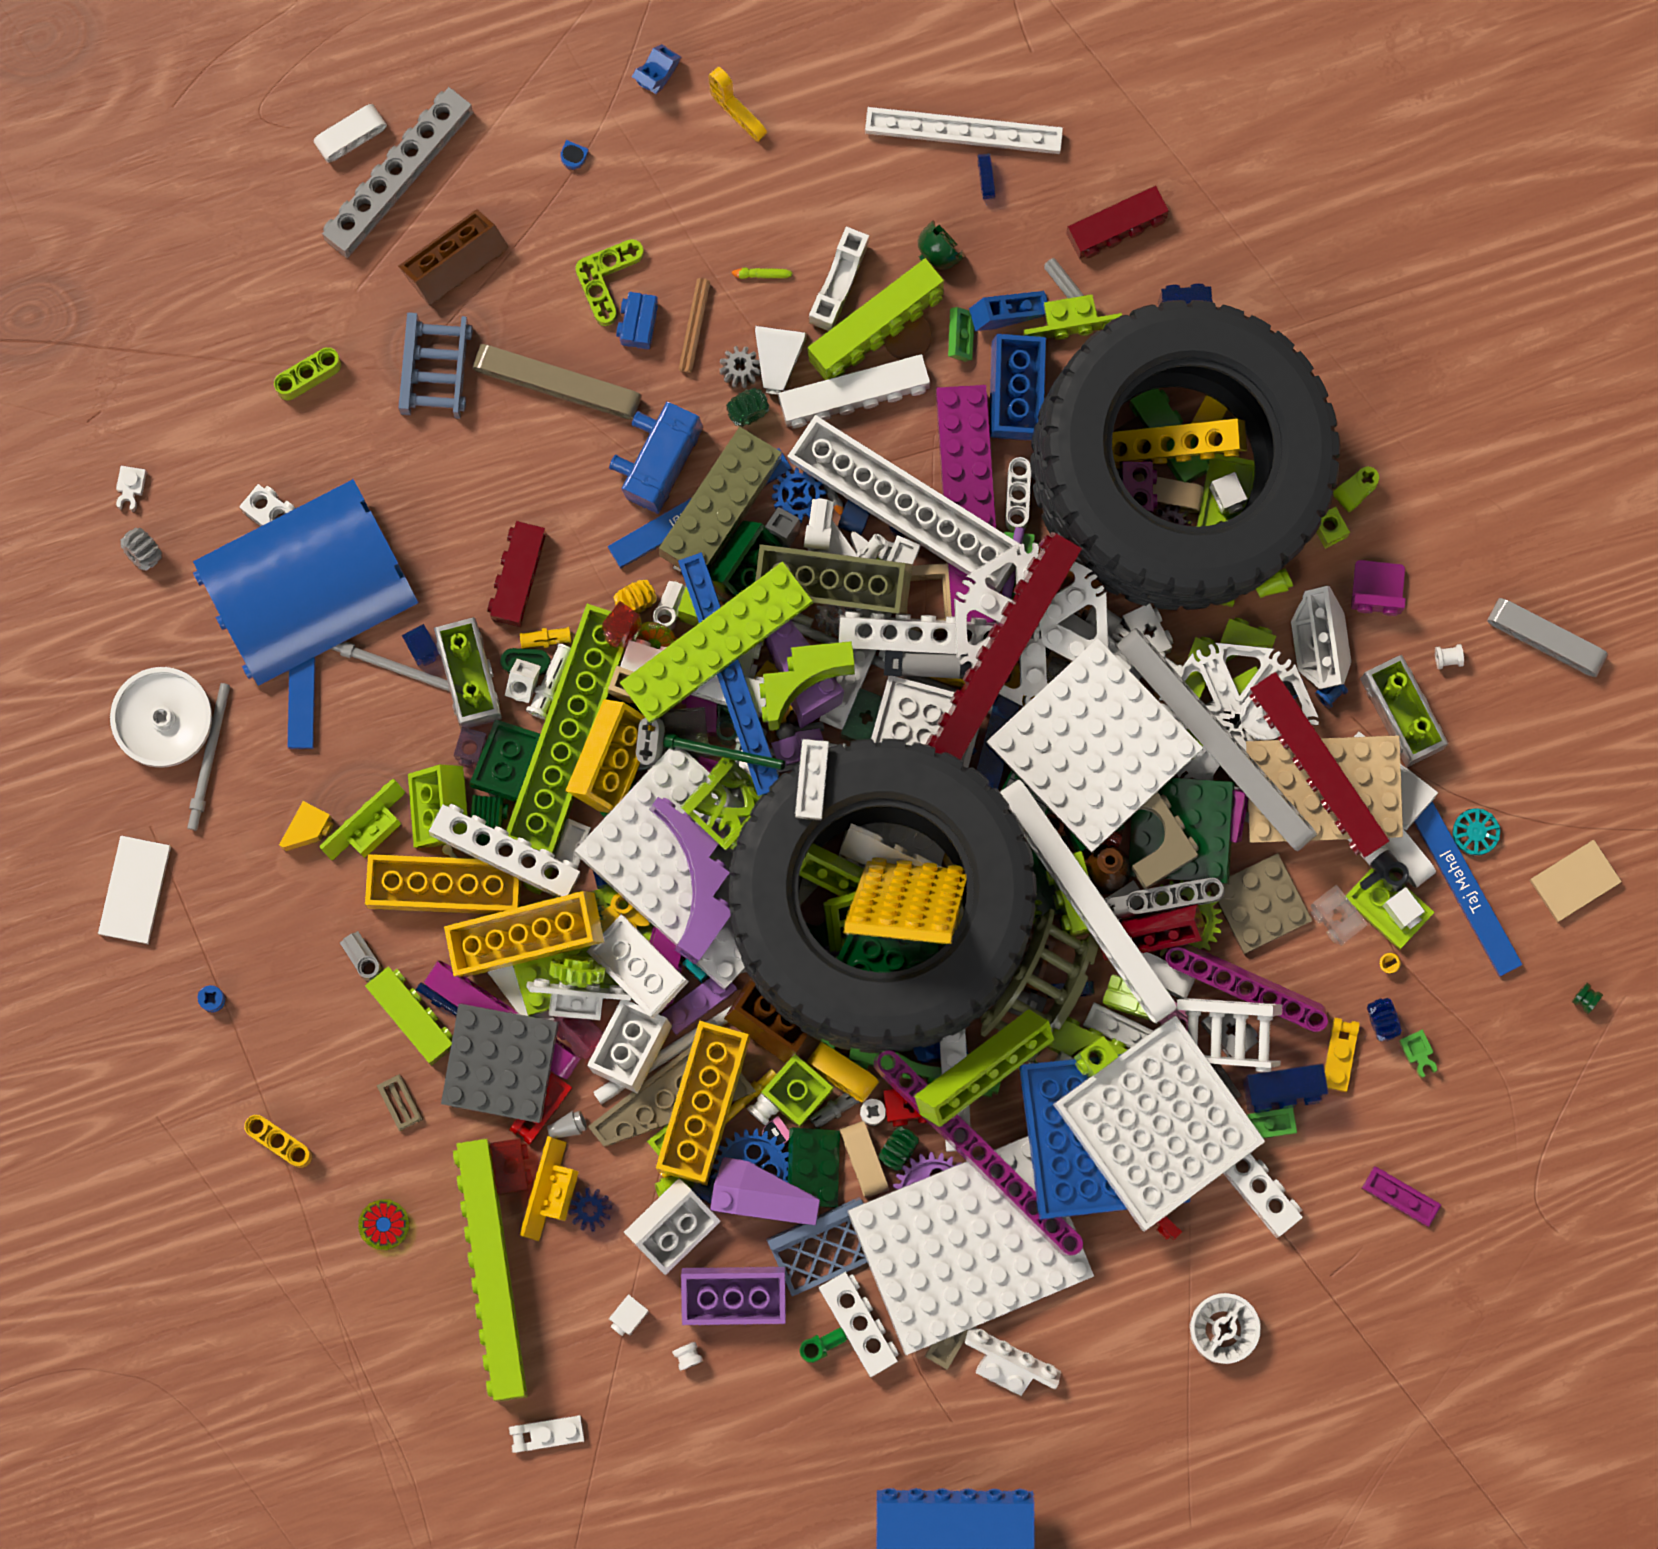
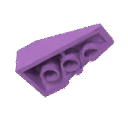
M723 1157L714 1183L710 1210L816 1225L820 1199L781 1180L778 1176L768 1173L750 1161Z

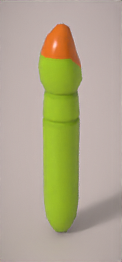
M743 267L732 271L735 277L741 279L748 277L788 278L793 274L787 269L770 268L748 269Z

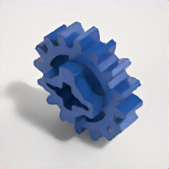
M795 468V474H791L786 470V478L781 476L777 478L780 485H773V490L778 492L772 494V500L778 501L774 504L775 510L778 507L798 517L800 523H802L804 516H807L810 520L812 497L809 496V492L813 487L816 494L815 499H821L820 497L826 496L825 490H819L823 487V483L820 481L816 482V479L812 476L810 477L806 472L799 473L798 468ZM795 480H803L802 482L798 483L793 482ZM783 490L789 495L785 503L782 498ZM801 491L803 492V498L797 497L794 499V492L798 494ZM795 508H805L804 510H795Z

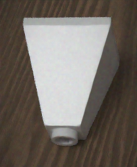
M756 326L755 333L763 388H766V393L779 395L778 393H781V390H784L806 341L807 333Z

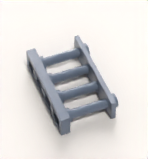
M407 312L399 397V411L401 415H411V408L416 406L453 408L454 417L460 419V413L465 411L466 397L462 396L467 339L471 340L472 325H468L467 317H461V327L423 324V321H419L417 313ZM422 334L460 336L459 350L421 348V345H417L418 336H422ZM420 358L458 360L456 374L419 372L418 369H415V363ZM418 382L455 384L454 398L417 396L416 393H413V385L418 384Z

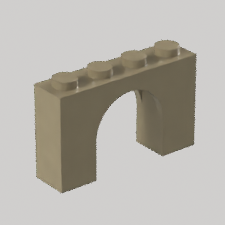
M1158 792L1139 808L1155 814L1161 820L1165 831L1164 842L1160 848L1132 866L1134 874L1144 889L1150 888L1195 860L1198 856L1196 851L1199 850L1193 838L1189 837L1187 839L1182 831L1185 829V826L1178 816L1173 817L1169 811L1171 804L1164 794L1160 796Z

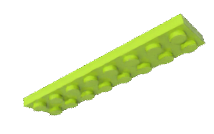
M782 561L622 680L620 684L651 724L813 604V601Z

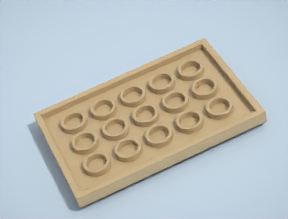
M1399 735L1321 738L1388 838L1403 837ZM1279 740L1246 741V752L1316 831L1317 835L1312 840L1351 839L1348 833L1342 835L1334 822L1338 819L1333 811L1328 814L1320 801L1324 798L1319 790L1314 793L1306 781L1309 775L1304 769L1302 771L1298 770L1292 761L1295 755L1290 748L1285 750ZM1248 797L1250 842L1286 841Z

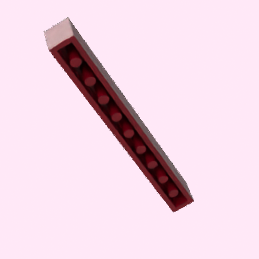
M1051 532L1050 536L1045 535L1039 545L1041 549L1037 558L1033 557L1026 568L1029 571L1024 580L1020 579L1014 589L1016 595L1012 602L1008 601L1001 611L1003 617L1000 623H995L988 634L990 637L986 647L983 645L976 655L977 663L974 668L970 667L964 675L963 681L965 684L961 691L956 690L950 701L952 703L948 713L944 712L937 724L940 726L935 735L931 734L928 738L926 745L935 747L936 753L942 754L947 752L961 760L1082 548L1057 533Z

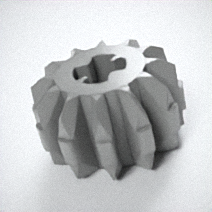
M735 346L734 354L727 350L725 352L726 358L720 359V364L724 367L719 369L720 374L725 375L724 382L728 383L733 380L732 387L734 388L738 386V382H742V387L746 388L747 380L754 384L756 382L754 376H760L761 371L757 368L760 366V361L755 359L757 353L754 351L748 354V347L746 346L742 352H739L738 346ZM739 363L740 366L744 364L745 369L741 371V369L739 368V371H737L736 365Z
M135 527L132 531H128L121 539V548L128 559L139 569L147 571L161 559L162 553L158 548V544L143 529Z

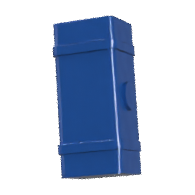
M670 402L665 403L657 420L639 411L635 414L632 426L650 433L635 463L614 455L609 465L611 470L627 476L621 488L625 498L657 514L661 511L664 503L667 502L669 493L704 428L698 415Z

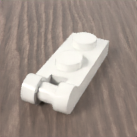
M581 1416L509 1427L510 1435H513L514 1445H511L513 1453L584 1442ZM530 1432L532 1442L524 1443L523 1433Z

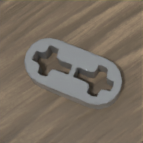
M644 718L639 724L636 757L641 764L654 765L662 756L665 727L660 718L651 724ZM648 726H655V731L648 730ZM645 751L653 752L652 757L645 755Z

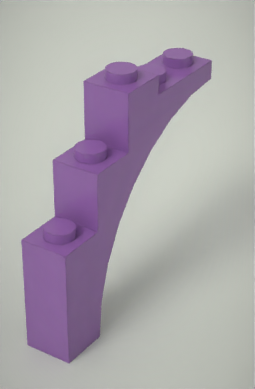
M657 797L649 810L664 822L677 839L686 857L691 875L692 901L690 915L684 934L678 942L675 951L693 964H696L731 916L730 905L721 898L715 899L713 897L730 872L726 870L727 866L716 858L713 860L709 858L718 846V843L701 826L697 825L696 821L687 813L682 814L676 810V805L667 798L661 799ZM715 821L712 830L719 837L723 838L726 832L723 830L719 831V823Z

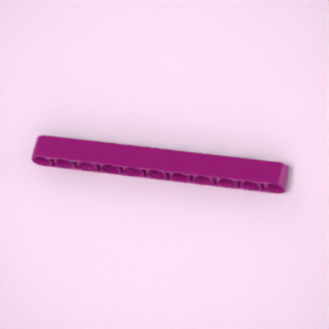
M888 1050L877 1054L873 1063L875 1070L920 1114L914 1096L928 1086V1084L895 1052ZM885 1055L889 1056L893 1062L889 1070L881 1066V1059ZM902 1074H907L911 1079V1084L908 1088L902 1087L899 1083V1077ZM958 1114L941 1127L923 1117L1059 1253L1072 1256L1082 1250V1238L1062 1217L1051 1218L1056 1222L1057 1227L1053 1233H1050L1046 1230L1045 1226L1049 1219L1039 1220L1038 1212L1035 1215H1031L1028 1212V1203L1031 1200L1037 1203L1036 1192ZM957 1128L963 1129L966 1134L963 1142H958L954 1138V1132ZM976 1146L981 1147L984 1152V1156L980 1161L974 1159L972 1151ZM994 1164L999 1165L1002 1169V1175L998 1179L994 1178L990 1172ZM1013 1182L1020 1186V1193L1016 1197L1009 1193V1186ZM1067 1237L1073 1238L1075 1246L1071 1251L1066 1250L1064 1247V1240Z

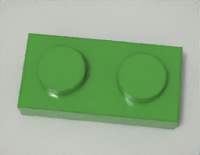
M959 307L950 308L948 356L964 362L971 361L973 358L974 324L970 311Z
M1293 1107L1246 1114L1262 1138L1297 1133Z

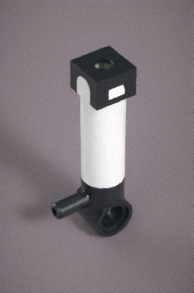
M1385 845L1364 858L1374 872L1360 882L1363 890H1367L1380 879H1382L1385 888L1391 892H1400L1407 886L1409 878L1408 868L1399 862ZM1397 872L1403 878L1400 881H1392L1389 875Z

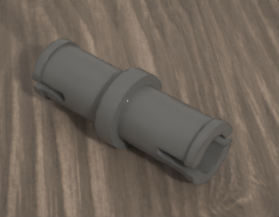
M845 1093L834 1101L829 1100L826 1102L827 1105L810 1115L809 1120L812 1124L814 1123L815 1129H819L832 1119L842 1117L841 1114L860 1102Z

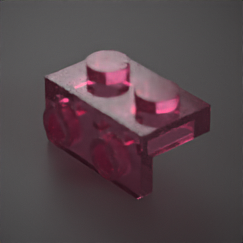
M557 1016L553 1020L559 1022L557 1036L561 1040L566 1039L572 1045L571 1050L577 1057L584 1058L585 1060L591 1058L604 1034L591 1019Z

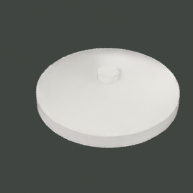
M168 667L150 668L129 678L118 690L110 712L111 729L120 748L133 760L143 765L157 768L176 766L193 757L206 742L212 725L211 704L201 685L185 672Z

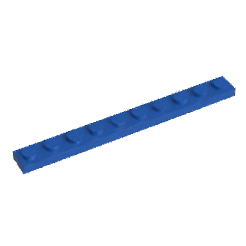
M702 552L678 561L699 623L721 607ZM737 659L718 673L717 677L742 751L772 758L740 661ZM747 763L758 797L766 795L769 792V787L779 778L777 769Z

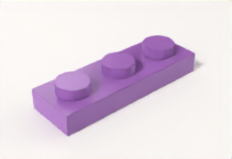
M709 978L663 1012L661 1016L668 1019L672 1025L671 1029L677 1036L735 993L737 988L731 982L723 989L712 978Z

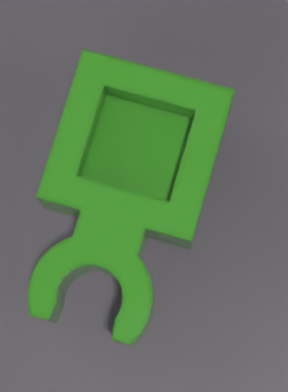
M1423 1030L1399 1040L1409 1064L1417 1062V1074L1420 1078L1425 1077L1423 1072V1066L1428 1065L1433 1073L1437 1071L1435 1062L1427 1057L1434 1052Z

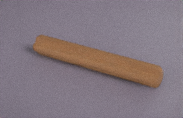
M698 278L696 282L679 364V371L683 373H691L694 365L710 287V281L704 278Z

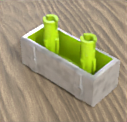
M469 618L435 627L437 649L442 658L453 700L454 714L457 716L461 730L491 723L495 719L501 720L500 703L491 678L494 676L490 661L486 659L483 647L484 642L481 632H479L476 618ZM454 684L462 686L464 694L457 693Z
M1399 655L1363 674L1360 680L1390 736L1399 735L1400 756L1406 768L1442 751L1449 744L1403 655Z

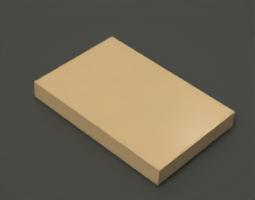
M1594 840L1529 880L1556 922L1561 921L1621 883L1618 875Z

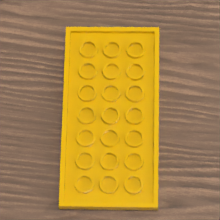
M872 858L871 861L866 862L845 921L844 932L950 944L967 885L965 870L957 865H950L948 868L938 867L935 863H923L922 866L912 865V862L908 860H898L896 864L887 863L885 858Z

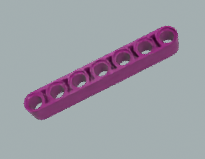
M1190 944L1166 948V962L1175 970L1246 1002L1282 1004V1015L1277 1016L1308 1030L1319 1032L1327 1026L1326 1008L1312 999ZM1175 950H1179L1184 953V956L1180 959H1175L1170 954ZM1197 961H1204L1207 963V966L1204 969H1197L1194 967V964ZM1221 971H1226L1231 976L1226 980H1221L1217 977V974ZM1243 982H1251L1254 985L1250 990H1243L1240 987ZM1267 992H1273L1277 996L1271 1001L1263 998ZM1294 1002L1300 1007L1296 1011H1290L1286 1006ZM1313 1013H1319L1323 1016L1319 1021H1312L1309 1017Z
M437 960L424 981L428 987L457 1007L462 1003L519 1014L469 978L454 976L452 967L443 961ZM556 1038L551 1071L564 1079H568L579 1063L581 1056Z

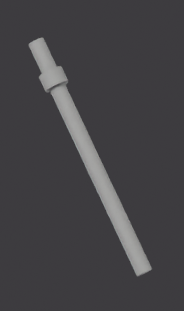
M345 641L331 648L340 652L341 656L349 659L354 657L450 692L447 680L356 648L355 644ZM454 684L456 692L464 694L463 687Z
M220 683L195 796L190 802L189 809H191V814L187 827L189 830L197 831L201 812L205 810L206 801H204L229 694L230 685Z

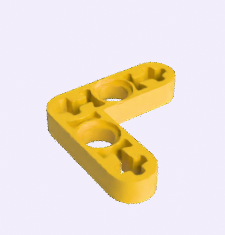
M717 67L708 75L711 96L754 140L759 141L767 134V130L733 95V82L722 68Z

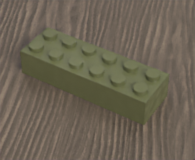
M739 427L660 545L659 556L681 569L679 560L702 552L708 570H710L781 462L782 452Z
M760 545L755 581L783 561L814 603L906 614L913 564Z

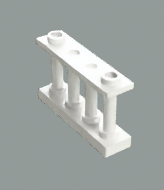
M1193 998L1177 1000V1010H1186V1015H1188V1034L1197 1046L1198 1016L1201 1015V1011L1210 1012L1209 1016L1212 1017L1211 1056L1204 1055L1209 1063L1253 1066L1259 1072H1271L1272 1067L1280 1066V1061L1269 1060L1270 1020H1273V1016L1282 1015V1004ZM1225 1013H1231L1233 1018H1236L1235 1057L1221 1056L1222 1017H1225ZM1249 1015H1257V1020H1260L1259 1059L1245 1058L1246 1019H1249Z

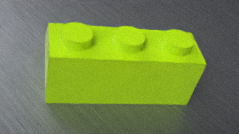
M440 764L409 773L408 783L414 848L448 845L430 836L429 830L442 805L447 807L450 804L455 805L463 810L462 814L467 816L463 766ZM458 823L454 826L453 831L458 835H462L467 831V826L463 823Z

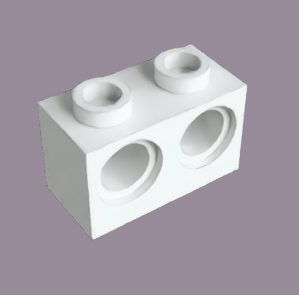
M259 484L239 506L241 511L260 527L274 520L277 515L286 514L296 509L288 501H285L283 504L278 500V494L269 486L263 488ZM258 500H268L264 508L258 509L255 507Z

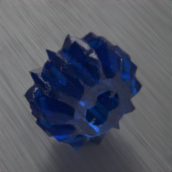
M1380 998L1368 1004L1367 1011L1372 1029L1380 1042L1389 1041L1401 1035V1025L1391 999Z
M589 1188L585 1189L586 1197L584 1198L580 1192H577L576 1196L580 1199L579 1203L574 1200L570 1202L577 1209L570 1210L569 1215H579L572 1223L576 1225L583 1220L580 1228L582 1231H585L589 1223L591 1231L595 1232L596 1222H598L601 1228L605 1227V1224L600 1220L602 1217L607 1220L611 1219V1216L604 1213V1211L611 1210L612 1205H602L609 1198L605 1195L598 1200L601 1192L599 1189H596L593 1197ZM592 1203L593 1207H597V1212H593L595 1215L589 1217L588 1213L584 1212V1207L588 1208L586 1205Z

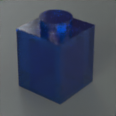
M424 624L402 635L418 666L421 664L427 666L437 660L436 656L440 654Z

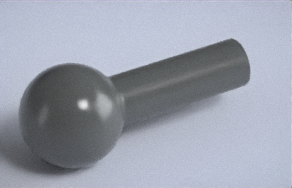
M820 721L809 723L800 728L799 725L794 726L789 722H784L776 730V735L779 740L795 736V732L819 728L820 732L824 731V725Z

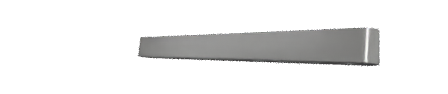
M1134 628L1117 644L1123 655L1296 851L1301 850L1317 835L1307 820L1137 628Z

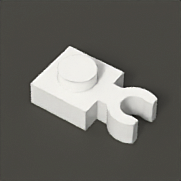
M121 466L116 490L123 494L117 499L116 505L118 509L122 510L123 503L130 501V510L133 512L136 510L137 502L134 497L135 495L142 496L147 474L146 470Z

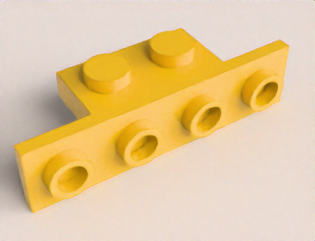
M547 1136L520 1236L539 1241L546 1217L566 1220L579 1171L560 1167L566 1147V1142Z

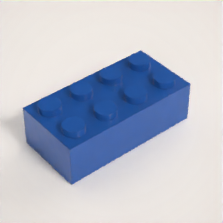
M996 334L992 340L990 438L1032 440L1034 427L1038 423L1037 416L1044 401L1046 337Z

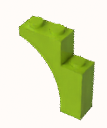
M1229 618L1220 643L1272 648L1276 635H1273L1272 631L1265 627L1259 626L1258 629L1251 627L1243 619L1235 618L1232 620ZM1195 638L1187 660L1193 653L1194 658L1199 662L1200 659L1197 656V650L1199 649L1204 657L1210 656L1211 650L1209 645L1211 644L1215 647L1216 653H1219V648L1215 645V641L1210 638ZM1230 655V656H1228V657L1226 658V662H1228L1229 660H1231V659H1233V658H1235L1236 656H1239V655ZM1194 671L1185 682L1200 698L1206 682L1200 672Z
M852 641L791 647L792 656L787 657L788 672L763 674L764 683H759L761 699L766 698V707H762L763 722H768L769 730H778L780 728L784 714L791 703L809 687L829 678L855 674Z

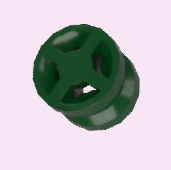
M1586 982L1571 1002L1575 1005H1580L1583 1007V1011L1589 1014L1600 1001L1603 994L1599 991L1595 992L1591 985Z

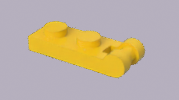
M1334 1017L1321 1088L1347 1092L1360 1022L1351 1021V1023L1343 1022L1341 1018ZM1340 1031L1349 1033L1348 1040L1339 1038Z

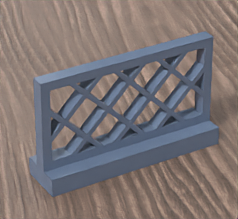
M860 1197L818 1215L816 1225L800 1223L766 1239L778 1267L785 1266L791 1268L789 1275L785 1269V1282L792 1297L867 1263L865 1254L859 1252L861 1248L860 1242L856 1251L842 1246L847 1232L857 1235L854 1230L849 1229L851 1219L847 1211L863 1204ZM847 1221V1224H846L845 1227L840 1226V1224H842V1223H844V1222ZM837 1227L844 1230L839 1244L825 1239L829 1229ZM824 1232L822 1238L816 1236V1235H818V1234ZM811 1237L820 1240L816 1255L802 1250L805 1240ZM824 1242L837 1247L833 1261L819 1256ZM800 1243L799 1248L793 1247V1245ZM787 1248L797 1251L793 1264L790 1265L782 1262L778 1252ZM841 1249L854 1253L851 1263L846 1266L836 1263ZM800 1253L814 1258L809 1272L795 1267ZM858 1255L864 1257L856 1261ZM817 1259L831 1264L828 1274L822 1277L812 1273ZM834 1266L840 1267L839 1269L832 1272ZM796 1270L807 1274L804 1285L794 1289L790 1281L793 1271ZM811 1276L817 1278V1279H815V1280L809 1282Z

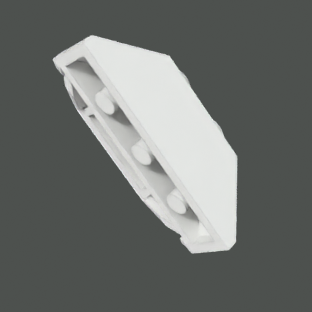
M1330 586L1305 591L1303 599L1291 621L1298 671L1319 689L1342 685L1345 682L1351 665L1345 614Z

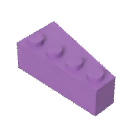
M791 620L765 639L778 672H788L787 657L792 656L791 647L810 646ZM834 677L809 687L791 703L792 709L797 715L800 728L842 704L844 690Z

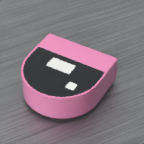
M779 1116L763 1128L762 1135L767 1131L768 1140H771L774 1136L777 1137L776 1146L789 1140V1130Z

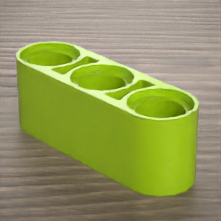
M323 348L280 373L274 380V387L278 396L283 400H292L338 373L341 369L338 353L332 348ZM326 358H335V362L332 365H323V361ZM305 370L314 371L310 378L302 377V373ZM285 382L292 383V387L288 391L280 390L281 385Z

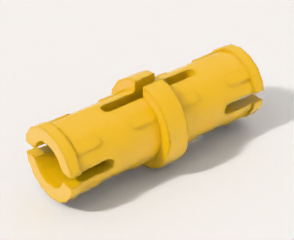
M570 627L552 630L542 628V631L520 633L521 648L537 646L549 648V645L571 643Z

